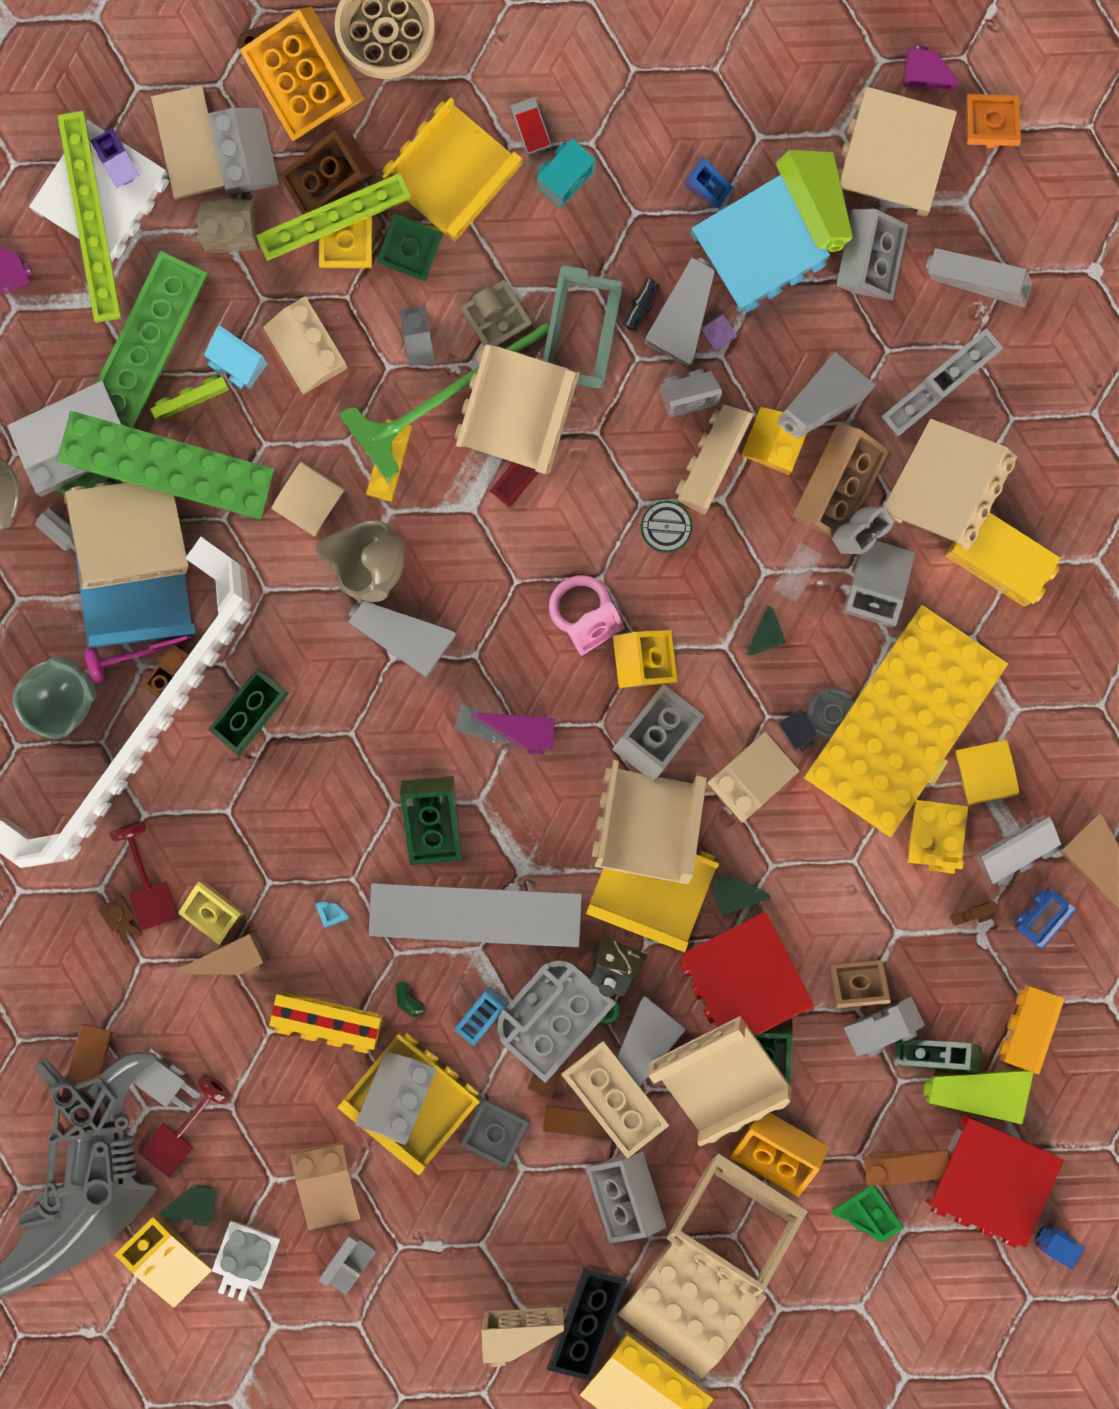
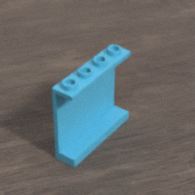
M781 175L694 226L690 232L694 241H699L735 300L738 313L743 310L746 313L754 310L760 305L758 301L766 296L768 299L774 298L782 292L781 287L788 283L791 286L799 283L805 278L803 274L812 270L814 273L827 265L825 261L830 256L827 249H817Z

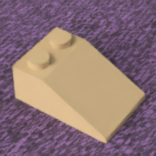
M764 732L706 784L736 819L743 823L790 781L799 770L771 737Z

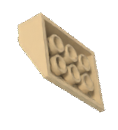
M563 1307L484 1311L481 1329L483 1363H489L491 1367L505 1366L506 1362H511L564 1331Z

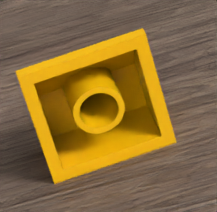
M760 407L741 456L790 475L807 433L796 439L777 423L784 412Z
M671 630L632 632L613 636L619 688L678 682Z

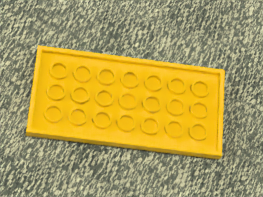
M920 605L803 778L888 837H892L1008 663L925 606Z

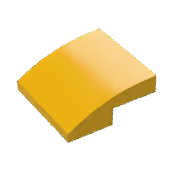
M1007 740L956 750L955 755L968 806L1019 795L1017 777Z

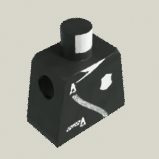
M601 935L592 955L589 981L599 986L600 994L605 997H611L614 993L624 996L639 975L647 954Z

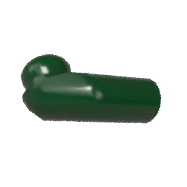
M395 983L398 1007L411 1017L422 1015L425 1011V1005L422 1001H415L410 997L409 983Z

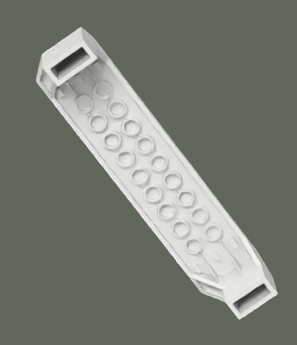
M202 537L194 545L186 559L215 579L218 616L60 834L35 838L10 819L0 818V853L20 868L63 862L69 858H75L81 849L79 843L84 837L89 838L96 829L97 825L94 823L100 815L102 817L106 815L112 806L110 800L115 794L120 795L127 786L128 782L125 780L130 773L135 774L143 763L141 757L146 751L150 753L159 741L156 738L161 730L166 731L174 720L171 716L177 708L181 710L190 698L187 696L188 692L192 687L197 688L205 677L202 673L206 667H212L220 657L219 649L223 644L227 646L236 634L233 632L238 623L243 624L251 614V611L248 610L251 607L245 568Z

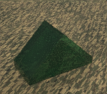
M766 607L745 653L746 656L751 657L786 643L772 607Z

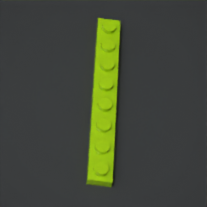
M78 111L57 115L94 321L99 323L121 319L85 112Z

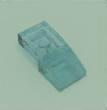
M460 705L454 731L508 745V740L471 718L472 713L487 712Z

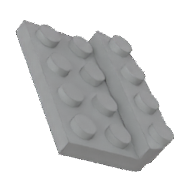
M553 961L542 966L512 1002L501 1012L498 1020V1034L502 1044L545 1083L616 1004L610 997L601 995L599 987L589 981L590 979L575 965L565 961Z

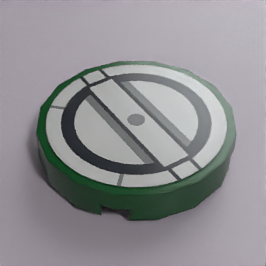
M660 501L650 506L643 514L640 524L641 535L646 544L654 551L661 553L676 552L684 547L689 541L693 530L692 518L688 511L679 503L672 501Z

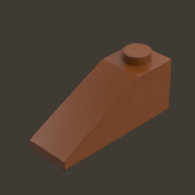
M949 1149L871 1151L864 1159L867 1186L897 1185L942 1178L950 1160Z

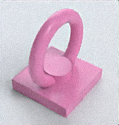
M584 575L570 577L561 582L554 589L550 597L549 613L552 621L558 628L568 633L580 656H583L625 629L616 608L610 600L607 588L593 577ZM573 587H590L596 591L600 598V608L584 614L575 624L566 621L559 610L562 596Z

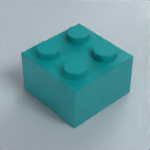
M574 139L569 143L563 142L555 151L557 156L551 162L545 161L537 170L539 174L537 176V189L559 209L567 203L596 170V159Z

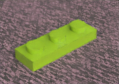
M212 376L204 380V385L194 389L191 386L181 390L178 397L171 400L169 397L157 401L155 403L156 406L151 408L154 418L159 422L230 389L223 376L220 378Z

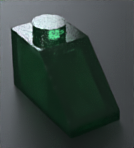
M729 874L713 878L715 883L709 885L719 915L721 916L771 899L769 893L737 877L730 878Z

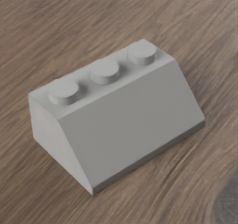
M230 108L208 113L222 178L228 196L279 185L262 109Z
M852 209L849 223L853 238L844 246L836 286L860 295L893 300L908 224L877 209Z
M1039 817L973 857L988 883H997L1000 886L1012 879L1010 874L1018 869L1022 873L1035 865L1033 861L1040 856L1046 859L1057 852L1056 847L1061 845L1051 818Z
M385 1051L355 1126L402 1145L407 1144L436 1068L412 1058Z
M643 1151L634 1153L628 1159L625 1155L586 1167L609 1243L646 1238L667 1228Z

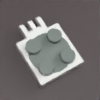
M231 1220L212 1272L224 1276L218 1293L224 1294L227 1285H230L231 1289L228 1296L233 1298L236 1289H241L238 1300L243 1302L249 1285L262 1289L281 1238Z

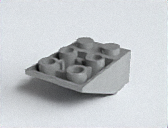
M875 541L874 545L867 552L859 556L842 613L891 628L895 627L903 605L915 552Z

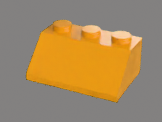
M1025 985L1024 990L1020 989L1016 998V1004L1019 1005L1016 1015H1011L1007 1029L1010 1030L1008 1039H1003L999 1049V1054L1002 1055L1001 1060L1027 1071L1040 1074L1065 998Z
M769 1112L762 1119L749 1122L730 1158L799 1197L821 1169L829 1146Z

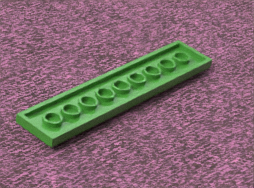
M160 251L96 382H104L124 426L135 428L209 276L208 273ZM91 473L55 491L65 495V492L69 491L70 488L83 486L85 489L94 488L97 484L109 482L110 478Z

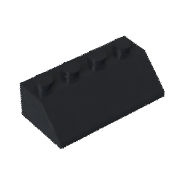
M591 1264L583 1268L564 1320V1331L559 1333L546 1368L548 1371L591 1381L628 1281L627 1279L609 1269Z

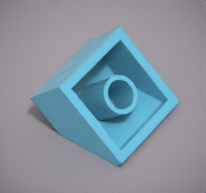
M220 325L217 327L204 354L206 359L209 360L207 365L219 374L222 370L229 374L230 378L228 380L240 389L243 385L250 389L268 364L260 353Z

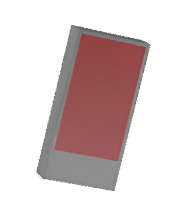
M535 97L511 105L510 109L527 156L552 148Z

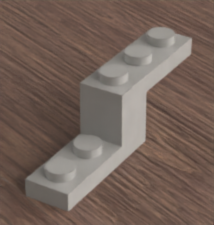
M986 328L930 374L918 387L881 416V419L898 438L956 390L961 383L998 354L1003 347Z

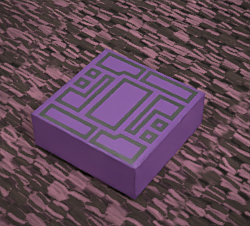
M723 314L701 328V332L714 351L737 337Z

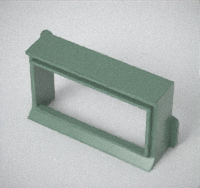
M562 266L560 268L543 361L554 364L569 284L609 291L594 375L591 377L579 374L576 384L603 389L622 294V281L588 276L586 269Z

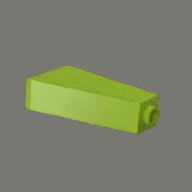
M802 150L787 151L776 161L777 168L817 249H828L830 252L843 249L844 245L853 236L834 153Z
M1025 1069L983 1071L980 1073L967 1072L931 1075L930 1081H925L923 1096H926L925 1101L930 1104L1022 1124L1033 1072Z

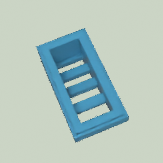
M488 987L454 1030L471 1045L475 1046L501 1012L508 1006L509 1002L493 988ZM481 1006L492 1015L491 1018L483 1013L479 1007ZM474 1014V1015H475L477 1018H479L485 1025L482 1026V1025L479 1024L475 1019H473L471 1016ZM466 1022L478 1031L477 1035L465 1026Z

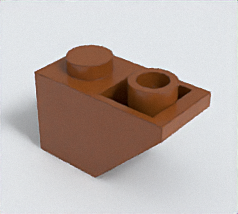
M172 644L142 687L159 698L189 654L177 645Z

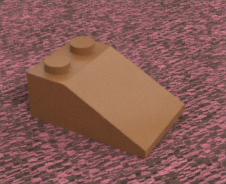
M254 932L177 970L179 974L240 975L246 972L247 976H250L264 969L263 963L269 960Z
M345 1141L292 1152L290 1156L308 1230L361 1219Z

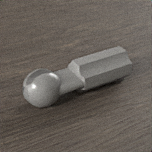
M48 508L38 517L35 525L64 551L72 549L76 553L71 525L52 508Z

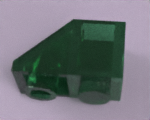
M193 1184L160 1211V1216L167 1217L166 1221L182 1223L183 1219L193 1220L194 1225L208 1226L209 1222H214L216 1219L220 1187Z

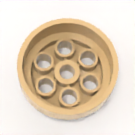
M341 0L335 15V33L343 56L356 70L374 78L391 79L412 72L427 58L434 43L435 21L433 10L428 0ZM397 5L406 8L404 13L400 15L394 14L392 9ZM371 6H376L380 9L373 16L368 15L366 10ZM410 27L419 29V33L414 37L405 34L406 30ZM384 28L393 30V34L386 38L380 36L379 33ZM358 29H365L367 31L366 36L363 38H356L353 34ZM376 50L381 53L377 60L367 58L368 53ZM397 50L407 52L406 57L403 59H396L393 57V54Z

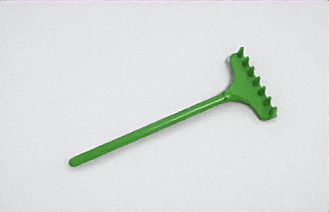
M545 323L506 349L517 353L521 352L547 335L550 324ZM479 366L390 423L369 421L356 408H349L339 414L344 425L348 426L351 435L356 437L358 444L363 447L365 454L369 455L372 463L377 466L379 473L384 476L387 484H390L391 477L399 472V466L391 452L392 442L396 435L404 427L469 386L474 373L477 374Z

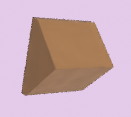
M883 960L830 965L833 1003L836 1008L890 1003Z

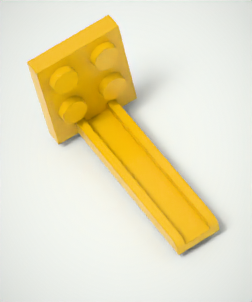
M916 800L914 803L907 862L928 865L929 871L955 874V869H963L962 854L968 806Z

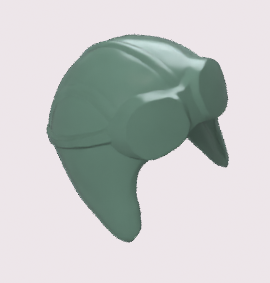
M55 655L48 661L35 665L25 673L13 690L12 701L20 721L26 728L43 737L59 739L69 735L83 722L90 710L91 703L96 699L97 692L90 675L87 672H83L75 661L67 657Z

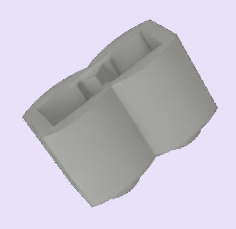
M864 507L852 516L849 523L840 526L836 530L832 540L841 554H863L874 545L876 538L882 537L889 532L894 521L885 507Z

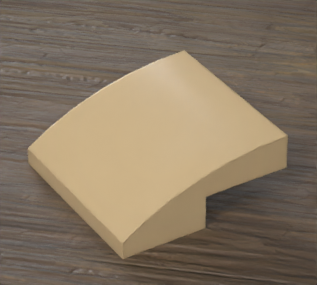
M301 461L271 509L315 537L318 535L329 514L336 507L345 489Z

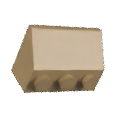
M306 296L284 308L263 327L303 395L348 369L344 359Z

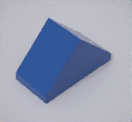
M701 157L688 176L685 185L686 188L716 208H720L733 189V186L703 157Z

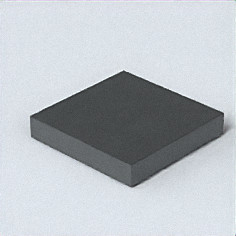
M483 1098L460 1146L507 1169L531 1121Z

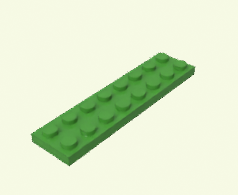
M72 410L69 412L56 463L261 520L274 471V469Z

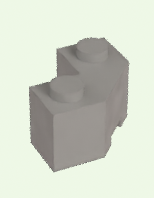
M912 997L894 1002L879 1012L857 1019L844 1027V1030L857 1057L864 1054L872 1057L883 1051L882 1047L900 1039L907 1041L917 1036L916 1031L925 1025Z

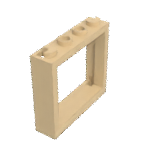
M718 1153L708 1164L666 1239L671 1241L672 1246L681 1252L686 1251L694 1256V1260L700 1265L709 1266L717 1271V1275L723 1280L732 1281L739 1285L743 1293L757 1297L765 1291L808 1211ZM714 1174L788 1222L757 1280L681 1232Z

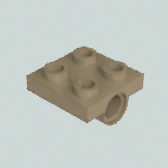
M502 280L493 287L485 288L476 294L471 301L460 307L484 347L486 344L500 346L532 326V322L505 280Z

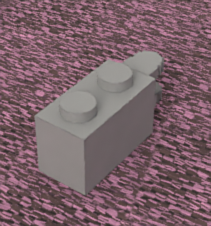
M147 1048L143 1049L141 1052L154 1053L157 1055V1059L140 1073L133 1083L163 1106L167 1107L173 1102L189 1113L192 1109L191 1105L177 1095L182 1088L190 1096L197 1099L202 1096L201 1092L187 1082L188 1079L183 1076L185 1074L183 1069L176 1064L170 1066L162 1060L164 1056L154 1048L150 1050Z

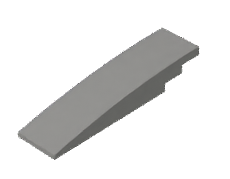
M371 883L369 936L579 947L581 894Z

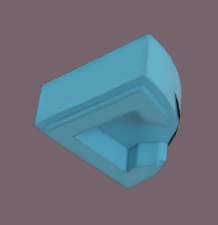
M315 903L324 928L349 919L347 912L335 903Z

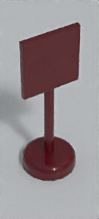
M144 821L134 822L109 832L113 841L128 840L144 886L143 889L129 893L141 931L179 919L167 881L152 886L149 884L134 840L135 836L146 830Z
M203 1074L198 1080V1086L205 1094V1097L178 1131L174 1132L166 1124L162 1123L139 1152L142 1157L168 1178L171 1177L194 1148L181 1137L210 1100L218 1104H226L232 1097L230 1091L210 1075Z

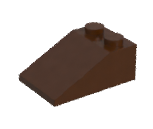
M334 130L280 173L279 177L300 212L304 215L354 192L374 177L376 173L351 131Z

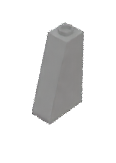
M935 248L933 256H929L926 264V271H928L931 280L1017 306H1026L1032 281L1025 268Z
M691 258L644 342L689 369L693 363L715 271L711 268L712 265L702 258H698V260Z
M835 352L788 406L777 423L797 439L861 403L875 387V384Z
M363 601L361 605L356 603L348 614L351 618L349 623L426 678L457 636L451 630Z
M643 995L621 1044L617 1059L640 1087L648 1077L650 1062L666 1054L686 1029L648 997Z

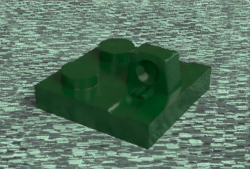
M394 213L376 263L426 282L444 231Z

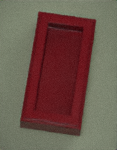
M513 462L489 491L510 508L539 472L535 471L536 469Z

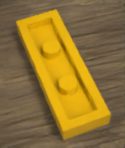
M386 419V423L392 422V420ZM411 425L404 427L392 442L391 452L399 466L398 474L391 477L390 484H387L384 476L379 473L377 466L374 464L366 492L367 496L392 502L412 430Z

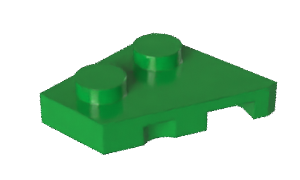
M876 1185L867 1186L831 1211L833 1216L842 1218L852 1224L854 1228L865 1231L881 1243L904 1229V1225Z

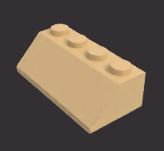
M724 404L721 411L715 409L709 421L713 427L709 434L704 432L698 444V447L702 448L698 458L692 457L686 469L690 471V475L687 481L681 479L675 492L679 495L677 502L699 513L706 514L754 414Z

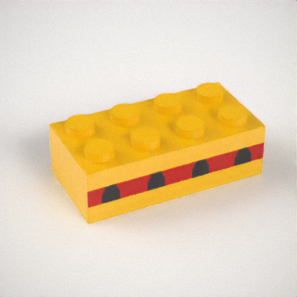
M281 991L276 994L269 1026L275 1027L274 1032L290 1035L292 1032L301 1033L300 1038L316 1041L318 1037L327 1039L326 1044L342 1047L344 1043L353 1045L352 1050L368 1053L370 1049L374 1050L377 1046L384 1015Z

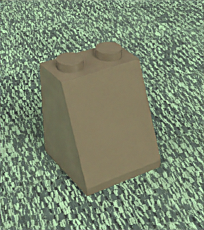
M254 197L205 201L201 203L197 213L199 243L206 254L258 250Z

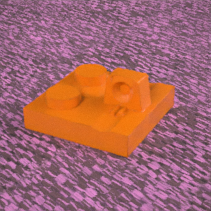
M967 94V145H986V148H996L997 145L1019 146L1021 142L1019 95Z

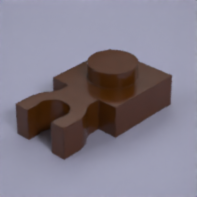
M122 895L98 909L112 932L119 929L120 939L124 946L130 943L127 939L128 931H133L137 938L143 935L140 929L130 922L136 917Z
M989 901L952 914L950 918L955 926L975 919L978 920V923L993 919V913L999 912L995 901Z

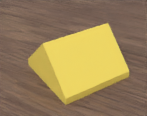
M199 881L178 913L220 945L245 912L205 881Z

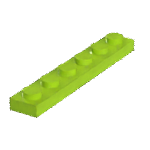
M398 173L257 234L256 237L266 260L269 261L411 199V196L401 173Z

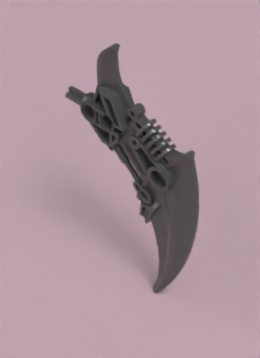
M141 1051L126 1054L113 1062L101 1074L76 1083L66 1075L61 1076L47 1058L42 1059L34 1066L37 1073L49 1085L48 1092L52 1095L55 1103L54 1125L48 1135V1176L44 1191L37 1194L35 1205L19 1213V1229L27 1228L14 1249L0 1263V1296L8 1295L46 1281L94 1254L127 1227L157 1191L155 1183L141 1182L134 1177L137 1174V1169L133 1168L136 1166V1161L133 1160L136 1158L135 1153L132 1152L135 1150V1146L131 1144L134 1142V1137L124 1135V1129L128 1126L129 1117L122 1113L123 1100L127 1090L140 1073L156 1061V1054ZM91 1085L87 1092L95 1100L94 1103L81 1088ZM67 1088L71 1090L72 1096L64 1098L59 1094V1090ZM98 1107L102 1113L100 1120L95 1116ZM84 1108L88 1110L89 1116L85 1118L79 1117L76 1114V1110ZM60 1110L72 1123L66 1129L60 1123ZM115 1121L113 1125L103 1126L106 1122ZM59 1140H70L67 1149L64 1185L57 1186L54 1180L55 1161L58 1158Z

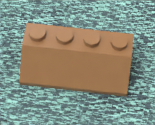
M837 423L793 517L807 527L832 538L836 530L840 526L849 523L852 516L863 507L890 450L861 429Z

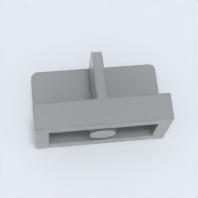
M350 1233L318 1281L325 1286L331 1284L343 1294H347L374 1256L375 1249Z

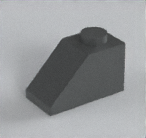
M426 306L400 310L409 367L435 363Z

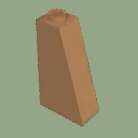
M1095 813L1058 851L1119 912V845L1104 817L1100 813Z

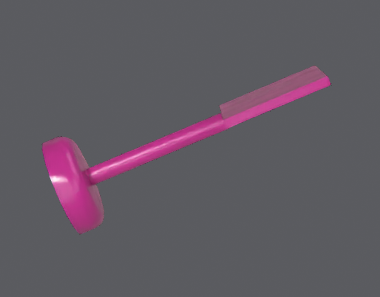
M184 636L104 660L101 659L96 648L85 649V658L90 676L94 684L101 683L105 679L104 666L151 654L157 649L172 646V644L193 640V636Z

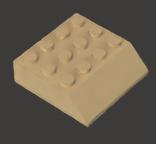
M670 1241L617 1312V1315L700 1378H703L721 1360L767 1297L765 1292H762L757 1297L743 1293L739 1285L732 1281L723 1280L717 1275V1271L709 1266L700 1265L694 1260V1256L686 1251L681 1252L677 1250Z

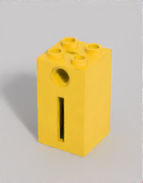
M991 513L983 521L977 538L971 544L968 551L954 541L945 554L947 558L1023 607L1031 603L1034 604L1042 598L1046 591V588L1043 586L1056 576L1060 569V566L1057 564L1061 559Z

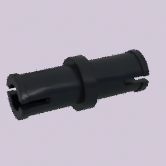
M645 278L637 297L632 299V307L622 324L624 327L627 326L626 329L637 332L645 314L650 312V304L660 287L655 281Z

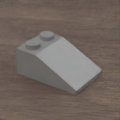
M704 369L690 372V377L679 379V376H672L664 379V383L660 384L659 389L667 418L718 405L722 390L711 371L705 372Z
M663 684L612 750L654 782L704 718V715Z

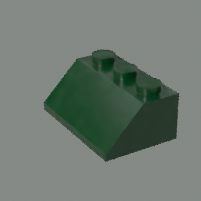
M256 668L208 730L232 752L240 756L285 700L289 692L267 674Z

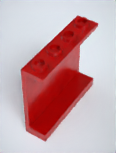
M766 912L681 954L683 961L679 964L686 977L691 975L695 983L691 988L697 1000H704L707 1008L703 1012L709 1024L715 1022L716 1026L719 1027L741 1016L754 1036H757L802 1012L806 1014L815 1009Z
M963 1114L959 1122L963 1126V1130L933 1199L926 1197L925 1202L931 1206L930 1211L937 1215L945 1217L946 1214H950L955 1217L954 1222L969 1228L970 1224L979 1227L978 1232L985 1236L993 1238L995 1234L1002 1237L1001 1242L1010 1247L1016 1248L1017 1245H1021L1026 1248L1064 1159Z

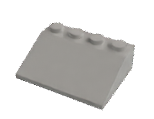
M103 381L7 425L24 469L36 494L43 497L92 473L56 463L71 410L124 425Z

